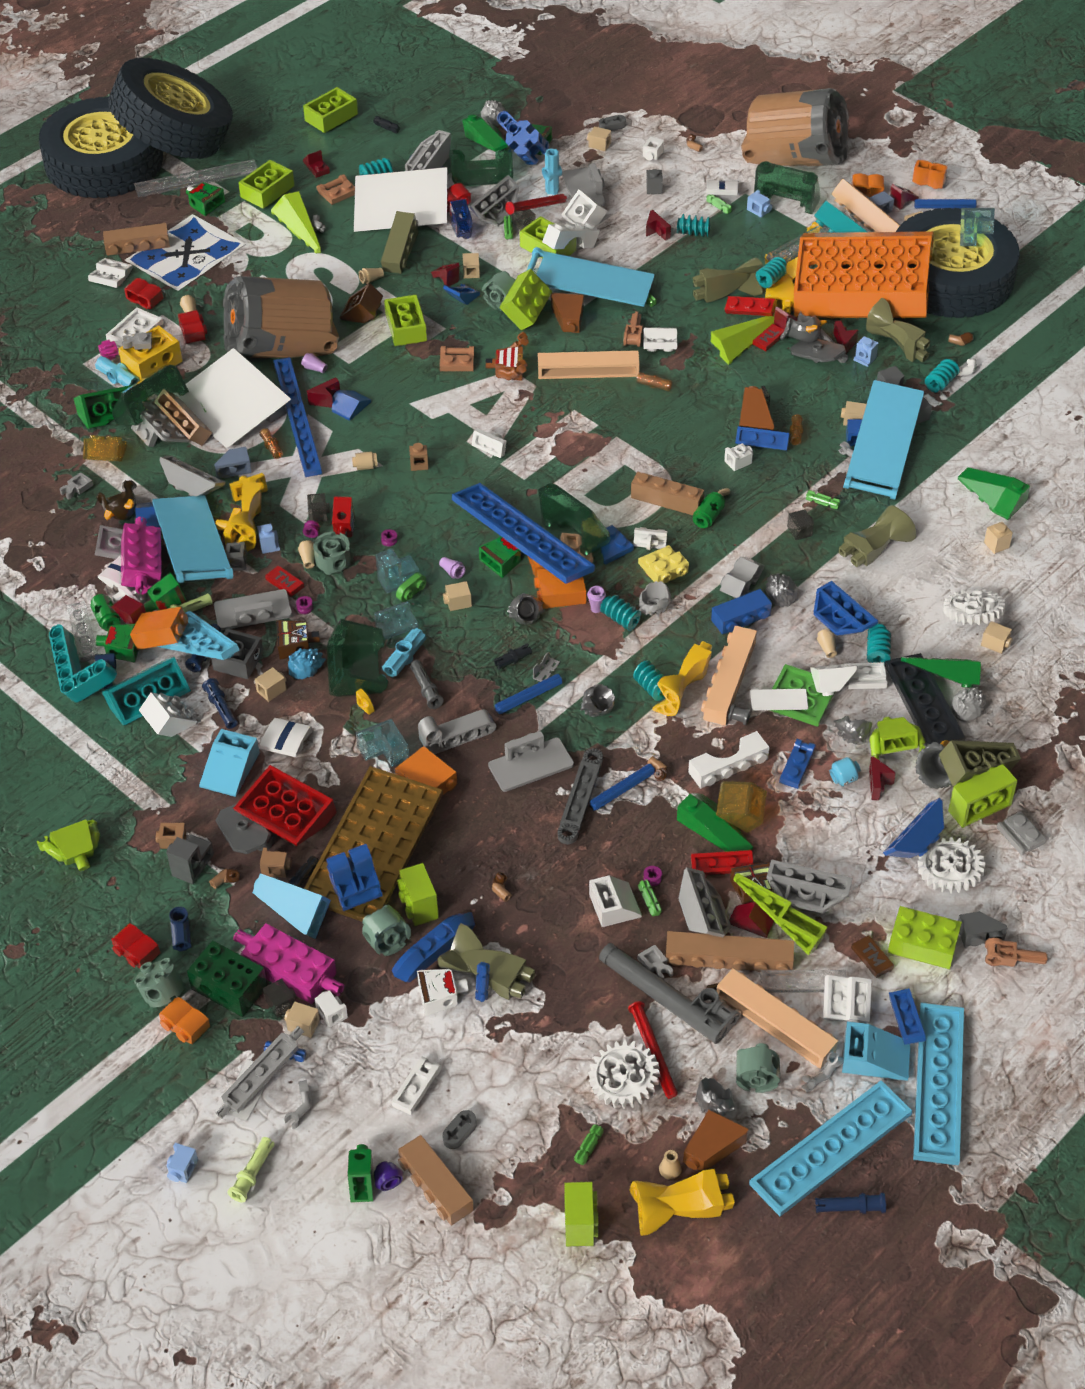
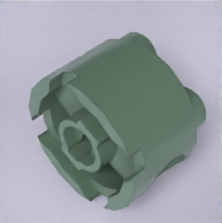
M507 271L498 272L482 287V291L484 290L485 293L483 295L484 300L494 309L500 307L515 282Z
M326 532L316 538V542L313 544L315 562L317 567L324 571L326 575H332L351 566L350 543L344 534L340 533L338 535L335 532Z
M385 905L373 914L365 916L362 921L364 924L362 934L379 955L383 953L384 956H389L397 953L406 945L404 942L406 938L409 939L411 936L409 925L397 910L393 909L390 905Z
M164 958L154 963H144L140 967L141 972H139L134 981L146 1004L153 1008L172 1002L170 998L174 995L177 998L184 990L185 985L170 958Z
M759 1043L755 1047L737 1050L736 1083L740 1088L749 1092L750 1088H753L756 1093H763L778 1087V1082L780 1083V1056L777 1052L769 1049V1046L764 1043Z

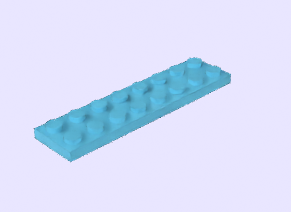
M921 1003L919 1018L926 1041L918 1042L913 1160L959 1165L964 1008Z
M881 1080L750 1180L749 1185L779 1216H782L911 1116L912 1110Z

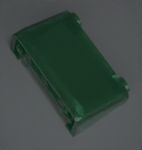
M509 146L496 151L495 159L465 161V155L461 150L453 149L449 152L451 175L454 184L462 183L464 186L498 184L508 175L513 179L512 150Z
M764 161L757 166L754 192L759 190L760 194L765 197L768 196L769 199L776 195L800 201V207L805 206V213L813 214L820 201L819 179L815 173L773 164L768 161Z
M164 365L124 390L112 410L116 424L136 426L143 422L140 416L141 412L146 409L142 401L153 394L158 396L163 389L171 393H178L179 396L187 394L189 390L178 368L174 365Z
M553 483L538 489L542 524L547 528L550 527L551 523L558 524L560 528L566 524L571 526L582 535V545H580V552L586 556L610 542V532L595 513L582 502Z
M340 619L327 644L329 694L331 696H356V691L361 688L367 695L380 694L387 689L388 680L385 675H379L378 651L380 648H383L385 643L383 629Z

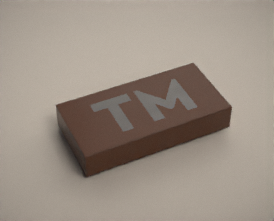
M869 935L852 944L851 949L875 978L893 970L894 964Z

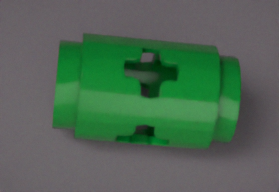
M717 492L707 494L693 513L695 525L704 529L711 526L725 506L724 497Z
M98 594L92 598L90 607L99 626L108 631L111 625H120L121 618L112 608L114 604L111 598L106 594Z

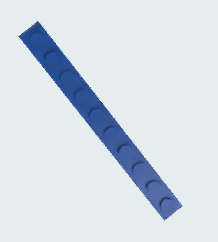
M288 357L274 360L281 391L291 399L285 406L304 476L321 475L322 469L291 359Z

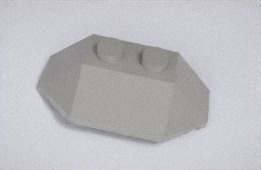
M438 130L434 135L422 141L405 164V171L441 168L449 157L451 133Z
M508 175L469 208L480 220L498 226L504 221V216H509L505 209L506 203L518 202L519 186Z
M173 456L160 457V463L169 484L174 485L177 490L188 492L190 496L207 495L221 488L226 483Z
M772 859L767 873V880L775 893L792 902L791 906L819 913L826 912L847 898L853 879Z
M686 867L678 899L689 931L724 937L732 927L720 894L712 883L705 878L706 875L703 871Z

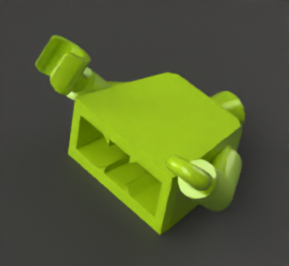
M885 717L882 721H878L877 729L873 730L869 739L871 756L876 757L878 760L881 754L915 749L918 746L920 752L921 749L926 747L924 745L926 742L919 726L909 723L904 717L894 719Z
M85 819L50 832V841L48 836H44V842L37 840L39 849L45 851L59 862L64 861L66 865L76 863L78 870L84 871L90 868L87 858L92 857L94 850L98 847L100 833L97 821H87Z

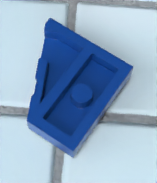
M613 525L598 532V540L605 565L633 551L634 545Z

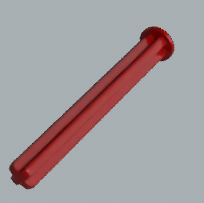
M558 194L515 203L507 202L505 209L509 215H512L519 211L565 203L567 196Z
M642 1001L634 1002L628 1007V1010L634 1016L646 1049L649 1048L651 1055L656 1057V1062L659 1064L658 1070L660 1071L658 1079L664 1094L668 1099H672L678 1095V1092L644 1011L645 1004Z

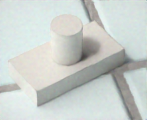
M477 428L473 433L472 446L502 458L505 455L506 440L502 439V435L498 432L490 434Z

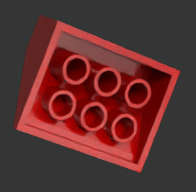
M272 765L268 766L233 808L236 812L296 846L324 828L337 813L333 799Z

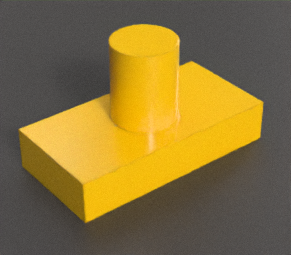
M263 473L251 477L243 475L238 481L230 483L234 501L241 500L243 482H247L248 478L259 479L261 493L268 491L265 475Z
M240 508L233 509L228 521L216 520L217 530L224 531L225 545L227 543H234L238 532L230 525V522L234 515L241 512Z

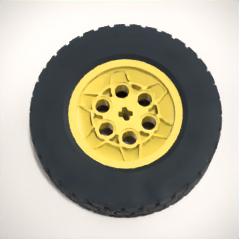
M133 58L125 62L119 70L108 100L112 115L129 133L158 150L160 149L163 152L184 158L203 159L215 155L223 143L233 118L229 102L212 84L197 74L181 68V66L153 58Z
M109 97L89 98L62 107L49 116L40 129L39 146L47 177L54 186L56 185L57 188L68 194L71 193V195H79L86 198H107L108 196L113 197L119 194H126L152 180L162 166L163 151L144 143L141 139L139 140L129 133L126 128H123L109 109Z
M938 208L932 211L920 212L915 214L914 217L911 216L896 230V232L934 231L932 261H930L928 278V314L932 313L936 316L948 318L974 317V315L979 316L993 311V309L998 308L1009 298L1016 280L1020 251L1013 233L998 220L988 215H983L980 212H973V210ZM910 264L908 267L915 268L917 265Z

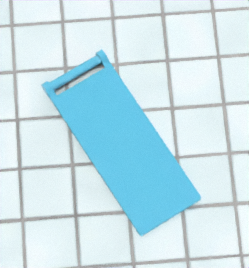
M538 247L533 249L532 258L527 270H534L538 258L543 257L536 275L548 287L642 307L646 304L654 280V274L545 252Z
M877 380L873 381L843 488L849 489L850 487L889 496L890 499H896L924 391ZM851 478L876 483L888 487H893V489L889 490L877 486L851 481Z
M204 495L152 500L177 583L214 578L233 579V569L230 567Z

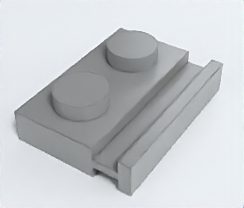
M1021 811L1006 818L1004 822H998L997 829L1021 856L1025 852H1030L1045 844L1046 838Z

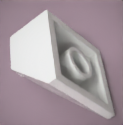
M578 190L561 216L572 224H576V222L586 224V222H589L596 226L608 211L584 192Z
M848 663L810 667L816 691L822 693L823 696L834 695V691H840L857 670L856 665Z

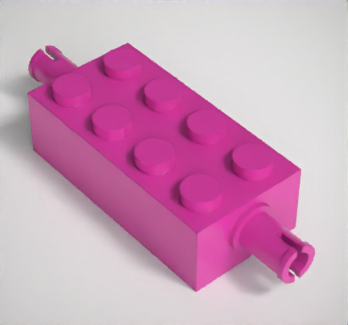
M138 517L135 520V524L124 523L121 538V586L136 587L135 591L140 594V589L142 590L141 594H145L161 578V528L146 526L147 520L144 517L143 522H141V517Z
M266 923L255 936L246 933L242 929H238L234 934L233 940L246 946L241 952V956L264 967L266 980L308 1003L313 1004L315 998L324 989L330 990L336 996H340L339 992H343L344 984L333 979L336 975L335 960Z

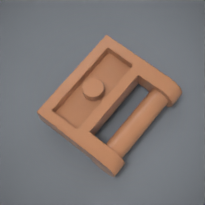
M342 174L339 178L324 185H317V191L333 205L354 196L355 186Z
M441 346L440 371H473L474 346H469V348H446V346ZM446 354H469V355H446Z

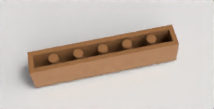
M667 931L666 958L667 964L673 966L686 965L697 968L712 967L715 969L733 968L738 971L752 970L792 974L794 941L726 935L718 937L709 934Z

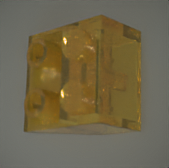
M90 435V438H84L83 459L122 462L127 441H122L121 437L107 436V440H105V436Z
M723 781L720 786L716 815L748 833L763 824L767 791L752 782Z

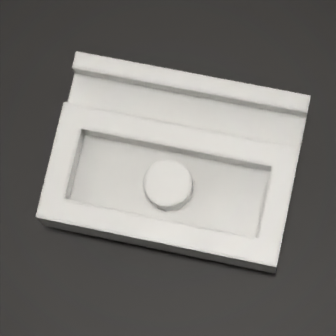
M884 662L848 663L857 666V670L847 681L848 689L887 688Z

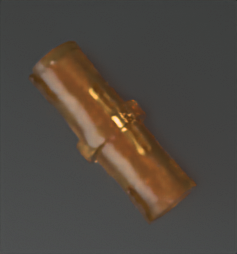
M639 372L637 376V383L666 391L671 389L672 381L659 378L658 375L652 376Z
M796 414L791 418L792 424L789 429L791 433L790 442L793 445L801 443V434L803 433V418L801 415Z
M268 428L262 429L259 435L264 441L265 448L271 452L274 459L281 458L283 451L278 446L277 439L272 436Z

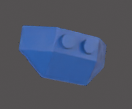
M833 581L817 589L814 616L835 635H854L878 624V620Z
M938 798L929 802L888 848L884 850L883 854L885 856L912 858L917 855L919 857L923 856L929 850L928 846L940 838L939 834L944 829L942 799Z

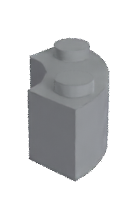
M739 557L734 564V568L722 578L720 591L735 598L748 594L750 585L756 584L765 565L748 557Z

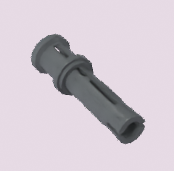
M413 661L410 668L422 688L421 694L426 698L427 706L430 709L439 708L443 704L444 699L438 694L437 686L430 681L421 661Z

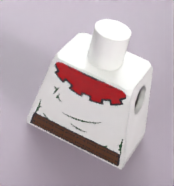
M452 970L417 971L425 1016L458 1005L457 993L468 991L467 980L454 981Z

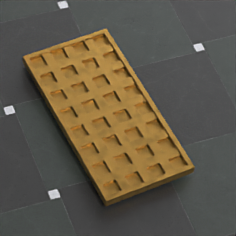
M370 766L304 889L330 899L327 910L361 922L365 916L382 909L387 905L398 883L397 880L400 879L399 870L406 868L443 795V790ZM367 844L383 896L343 911L329 877L326 859L345 852L346 857H349L348 850Z

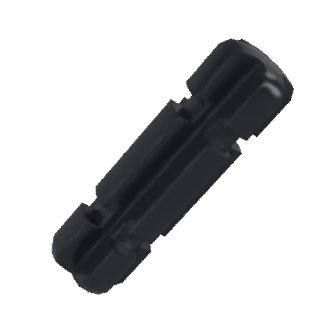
M375 116L373 120L375 125L381 126L393 133H398L400 130L397 124L383 118L381 119L379 116Z
M310 856L307 863L301 866L295 873L296 876H293L288 883L300 887L302 885L301 882L303 883L311 875L312 869H315L319 859L315 856Z

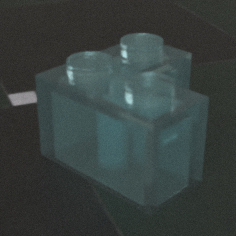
M961 208L960 246H977V234H994L995 208Z
M392 548L375 554L378 581L386 593L396 591L402 583L419 572V568L410 555L398 558Z
M392 719L356 732L357 748L365 761L384 754L391 767L409 758L408 744Z

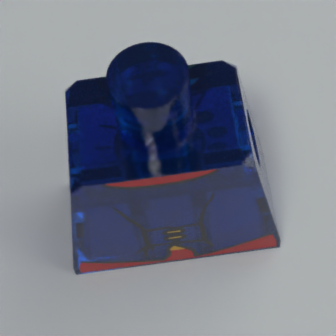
M466 199L451 201L450 223L454 233L458 238L469 239L472 236V217Z

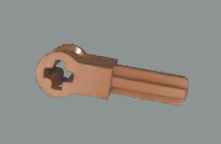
M638 311L632 314L630 325L626 324L624 346L627 344L637 345V347L641 346L643 326H640L642 315Z
M990 938L985 941V948L987 949L985 962L988 965L1015 967L1017 961L1046 964L1047 954L1045 952L1017 949V942L1003 941L999 938Z

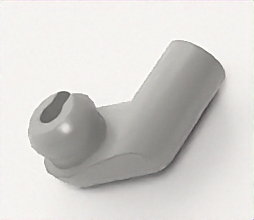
M314 215L311 221L314 231L323 233L326 227L320 222V217Z

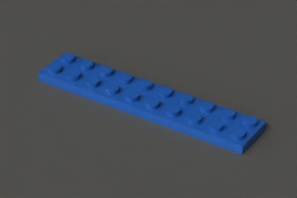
M481 483L452 494V501L565 584L594 572V564Z

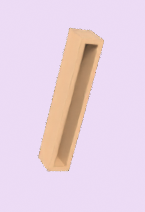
M842 179L832 192V195L836 198L834 201L841 206L845 205L844 209L850 214L853 212L855 214L853 217L858 221H864L863 225L869 230L873 229L874 232H896L900 226L898 222L846 180Z
M638 351L538 353V379L639 377Z
M735 626L733 632H729L727 638L728 646L723 648V659H719L717 664L718 672L714 673L712 677L713 685L712 687L709 686L706 697L708 699L702 703L703 720L726 725L730 707L736 699L756 644V630Z
M732 968L717 985L718 995L726 1001V1004L735 1010H741L743 1016L821 1069L826 1064L827 1055L831 1051L836 1052L838 1040L831 1033L825 1032L815 1022L800 1015L796 1009L790 1008L780 998L765 991L761 985L749 980L742 972Z

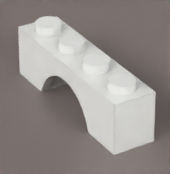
M576 222V224H549L543 243L552 249H564L569 241L577 237V244L582 248H594L600 230L589 222H586V224Z
M757 731L740 738L739 751L731 757L716 758L705 753L689 760V774L700 789L711 786L717 781L724 778L727 779L733 774L745 771L749 767L768 760L769 746Z

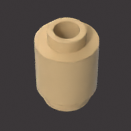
M372 451L355 453V457H352L353 467H357V471L378 467L377 455L372 453Z

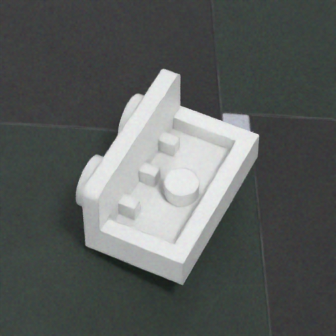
M644 328V349H647V351L663 349L667 352L677 349V328Z

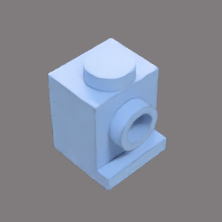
M759 190L748 196V211L759 217H763L771 211L770 199L760 194Z
M864 336L857 343L856 356L853 360L868 367L877 357L878 342Z
M272 525L257 526L262 554L280 551L277 531H273Z
M175 1143L173 1146L175 1153L167 1161L169 1171L167 1177L174 1182L182 1181L187 1183L198 1162L196 1149Z

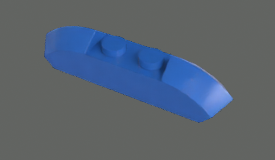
M472 912L458 913L448 917L420 939L392 968L394 977L404 982H411L417 977V971L426 970L438 960L440 955L451 949L460 923L473 930L475 922Z

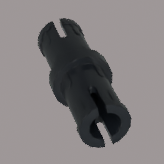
M528 643L514 650L510 649L508 653L495 658L494 664L498 666V670L509 664H516L518 660L531 655L532 649Z

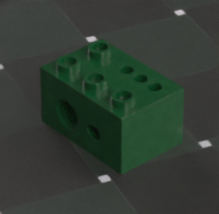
M213 940L187 970L191 990L241 1017L247 1013L268 987L264 967Z

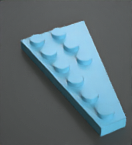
M190 610L186 612L188 624L178 643L157 646L221 660L231 658L234 653L239 651L238 645Z

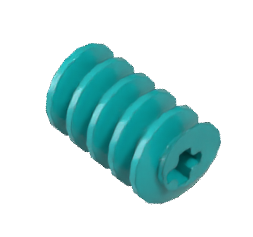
M383 158L382 161L378 159L376 162L371 161V163L367 162L365 165L360 164L359 173L360 176L393 173V167L389 159Z
M682 214L681 218H678L677 234L681 230L682 234H686L688 230L689 235H692L694 231L695 236L701 233V236L704 237L707 233L708 237L710 218L707 217L706 221H704L703 216H701L700 220H698L697 215H695L692 220L691 215H688L687 219H685V215Z
M775 257L756 272L758 283L764 288H769L786 274V261L781 257Z
M951 359L942 360L925 378L927 388L934 393L944 390L960 373L958 364Z
M618 595L606 597L600 606L601 613L606 614L607 617H610L628 631L633 630L637 626L642 612L636 610L634 606L630 607V603H625V600L619 599Z
M876 624L868 629L866 660L869 663L884 662L885 664L887 660H891L892 635L882 624Z
M645 660L636 667L633 678L655 701H662L666 698L657 684L664 675L660 674L661 672L649 660Z

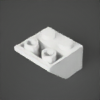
M151 692L139 710L158 735L173 737L197 723L192 711L186 708L183 700L178 696L172 697L163 693Z
M612 876L589 880V895L602 927L642 917L629 882Z

